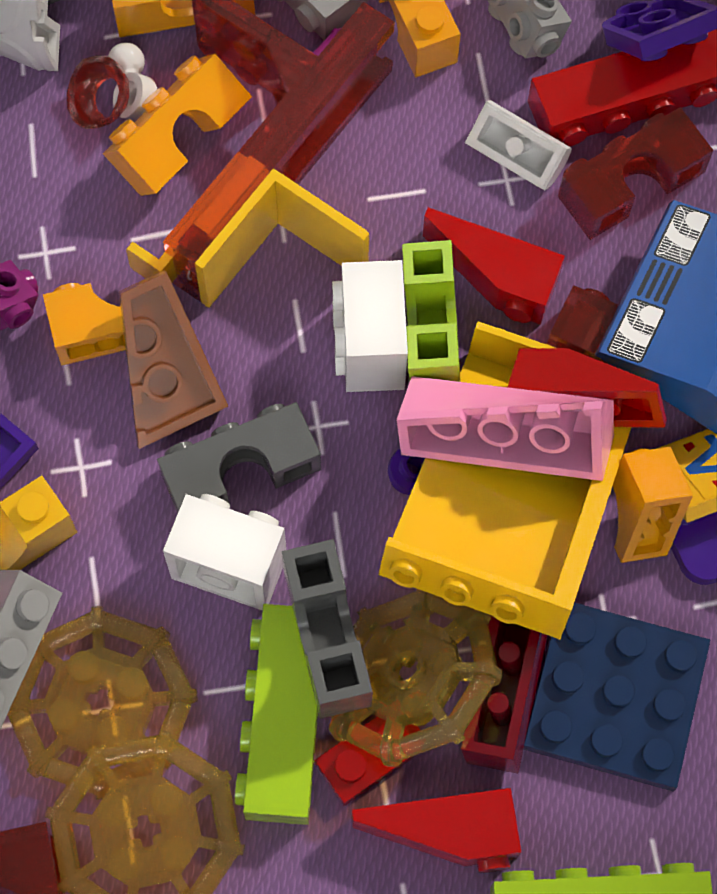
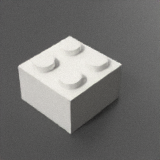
M402 260L342 263V281H332L336 376L345 375L346 392L405 390L408 350Z
M186 494L163 549L171 579L263 611V604L270 603L283 569L282 551L286 550L285 529L278 526V520L268 514L250 511L249 515H245L229 509L230 504L216 496L202 494L199 499Z

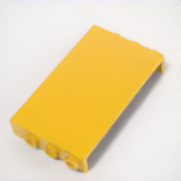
M478 321L474 329L467 358L460 372L461 382L508 387L519 348L555 347ZM614 427V438L603 481L425 458L393 538L388 537L378 575L391 579L400 586L414 587L442 597L453 605H464L487 613L501 622L518 624L561 639L577 596L631 427Z

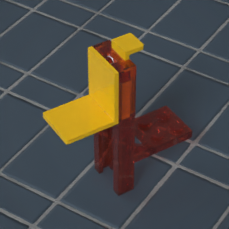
M192 0L197 44L200 50L206 56L215 53L222 61L233 67L239 77L250 85L259 84L271 92L277 106L164 239V254L158 259L132 242L126 249L130 267L144 278L165 270L171 283L210 308L277 224H280L341 266L345 262H369V232L299 186V183L391 73L393 61L386 56L381 59L375 54L394 33L395 21L363 2L319 56H317L232 0Z

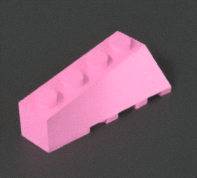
M412 376L396 420L401 455L603 481L614 438L613 400Z

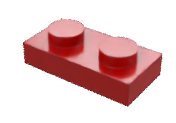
M399 701L316 758L314 764L343 806H346L427 749L430 742Z

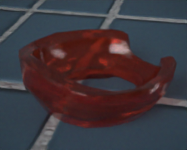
M95 55L82 59L76 66L67 90V109L73 122L81 128L94 129L109 125L119 118L127 108L130 97L129 80L121 64L114 61L110 56ZM114 79L119 87L117 102L112 114L104 118L96 106L97 91L104 81Z

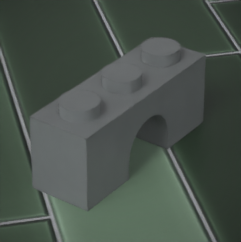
M297 402L288 406H284V404L271 405L260 411L256 419L241 425L236 422L222 425L211 433V437L195 444L190 441L178 443L167 449L165 456L157 459L161 476L177 513L186 494L199 499L202 494H209L229 503L226 489L222 483L223 478L232 466L241 462H253L265 468L271 477L275 489L321 470V454Z
M334 539L282 551L283 570L320 719L371 707L373 691L360 640L356 639L346 596V585Z

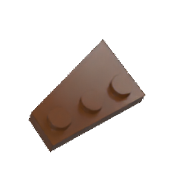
M163 270L120 290L119 297L137 447L141 449L229 406L167 272Z

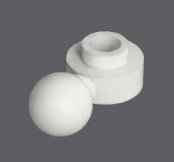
M125 42L117 44L111 49L108 54L107 63L110 72L120 79L113 94L114 111L119 117L127 120L131 119L135 122L146 111L142 107L143 102L157 90V87L152 78L141 74L145 64L142 51L136 45Z

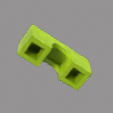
M451 240L402 244L408 322L406 333L409 381L414 376L461 382Z

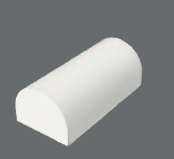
M491 100L486 101L465 141L467 145L544 191L555 182L571 153V147Z

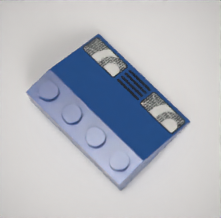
M673 200L668 204L595 355L609 365L659 384L663 400L715 434H717V214Z

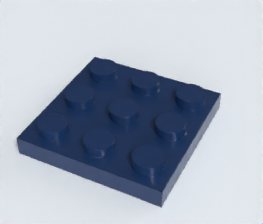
M574 603L561 639L550 637L523 750L674 792L678 787L711 640Z

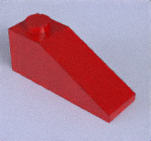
M428 207L424 215L423 237L428 242L451 240L453 267L494 308L503 311L508 318L520 323L532 321L541 325L558 282L565 255Z
M519 348L507 388L613 400L614 427L665 428L667 419L659 384L569 348Z
M511 788L352 810V825L357 830L462 866L478 865L479 873L510 869L509 860L517 859L521 854Z

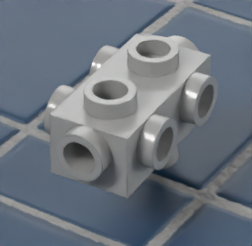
M488 0L489 13L495 19L502 21L511 37L509 40L510 47L517 54L524 56L525 59L536 56L542 58L555 53L572 23L559 0Z

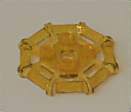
M419 589L371 609H367L364 606L357 612L359 618L354 624L353 629L356 639L360 640L361 648H364L362 652L373 691L372 706L331 716L329 731L334 739L337 741H348L379 757L387 767H397L402 763L403 759L451 742H455L458 745L465 739L463 733L493 686L499 685L503 672L496 665L488 623L491 620L490 615L464 605H453L442 597ZM437 613L453 621L442 628L429 622L430 615ZM410 615V618L402 620L405 624L403 627L395 630L390 625L382 627L385 624ZM467 636L470 639L474 662H463L458 652L457 644ZM415 662H418L415 673L410 678L403 680L399 674L403 666L411 668ZM460 681H471L448 716L443 708ZM371 714L385 720L383 736L361 725V722ZM434 717L439 722L437 725L403 737L405 726L409 724L422 726L429 723Z
M92 606L91 612L44 633L7 714L29 764L27 772L34 778L42 776L94 794L96 800L108 799L109 793L161 768L168 770L174 763L172 756L191 705L198 701L197 690L191 688L168 639L170 632L163 626L156 629L106 612L103 606ZM105 633L143 646L133 657L105 648ZM92 634L93 648L87 651L76 652L68 660L63 661L53 652ZM153 656L169 688L168 691L153 692L142 668ZM46 661L56 671L45 699H29L43 663ZM100 689L108 690L107 697L114 702L112 709H102L99 716L92 715V706L86 702L90 694H97ZM155 706H169L157 740L154 743L145 735ZM47 713L57 738L46 749L30 714ZM138 744L146 752L108 771V757L116 754V751L126 746L129 748ZM67 748L95 757V771L93 772L58 760V758Z
M161 730L159 735L97 747L94 743L86 749L87 756L53 806H47L45 818L50 820L61 880L57 885L61 892L65 893L68 891L71 894H110L87 878L102 868L128 886L127 894H138L139 888L171 881L179 894H213L237 856L243 855L245 844L240 842L229 784L232 776L228 770L221 771L172 738L171 732ZM155 757L152 774L119 780L111 766ZM165 760H168L203 785L190 794L180 789L162 776ZM101 773L110 788L93 814L75 811ZM209 794L218 838L204 836L200 832L195 804ZM142 815H148L150 823H159L161 826V833L153 836V844L149 846H143L140 838L132 839L130 835V829L138 826V817ZM72 823L87 825L90 828L95 858L81 868ZM199 847L215 850L205 868L190 888L181 875Z

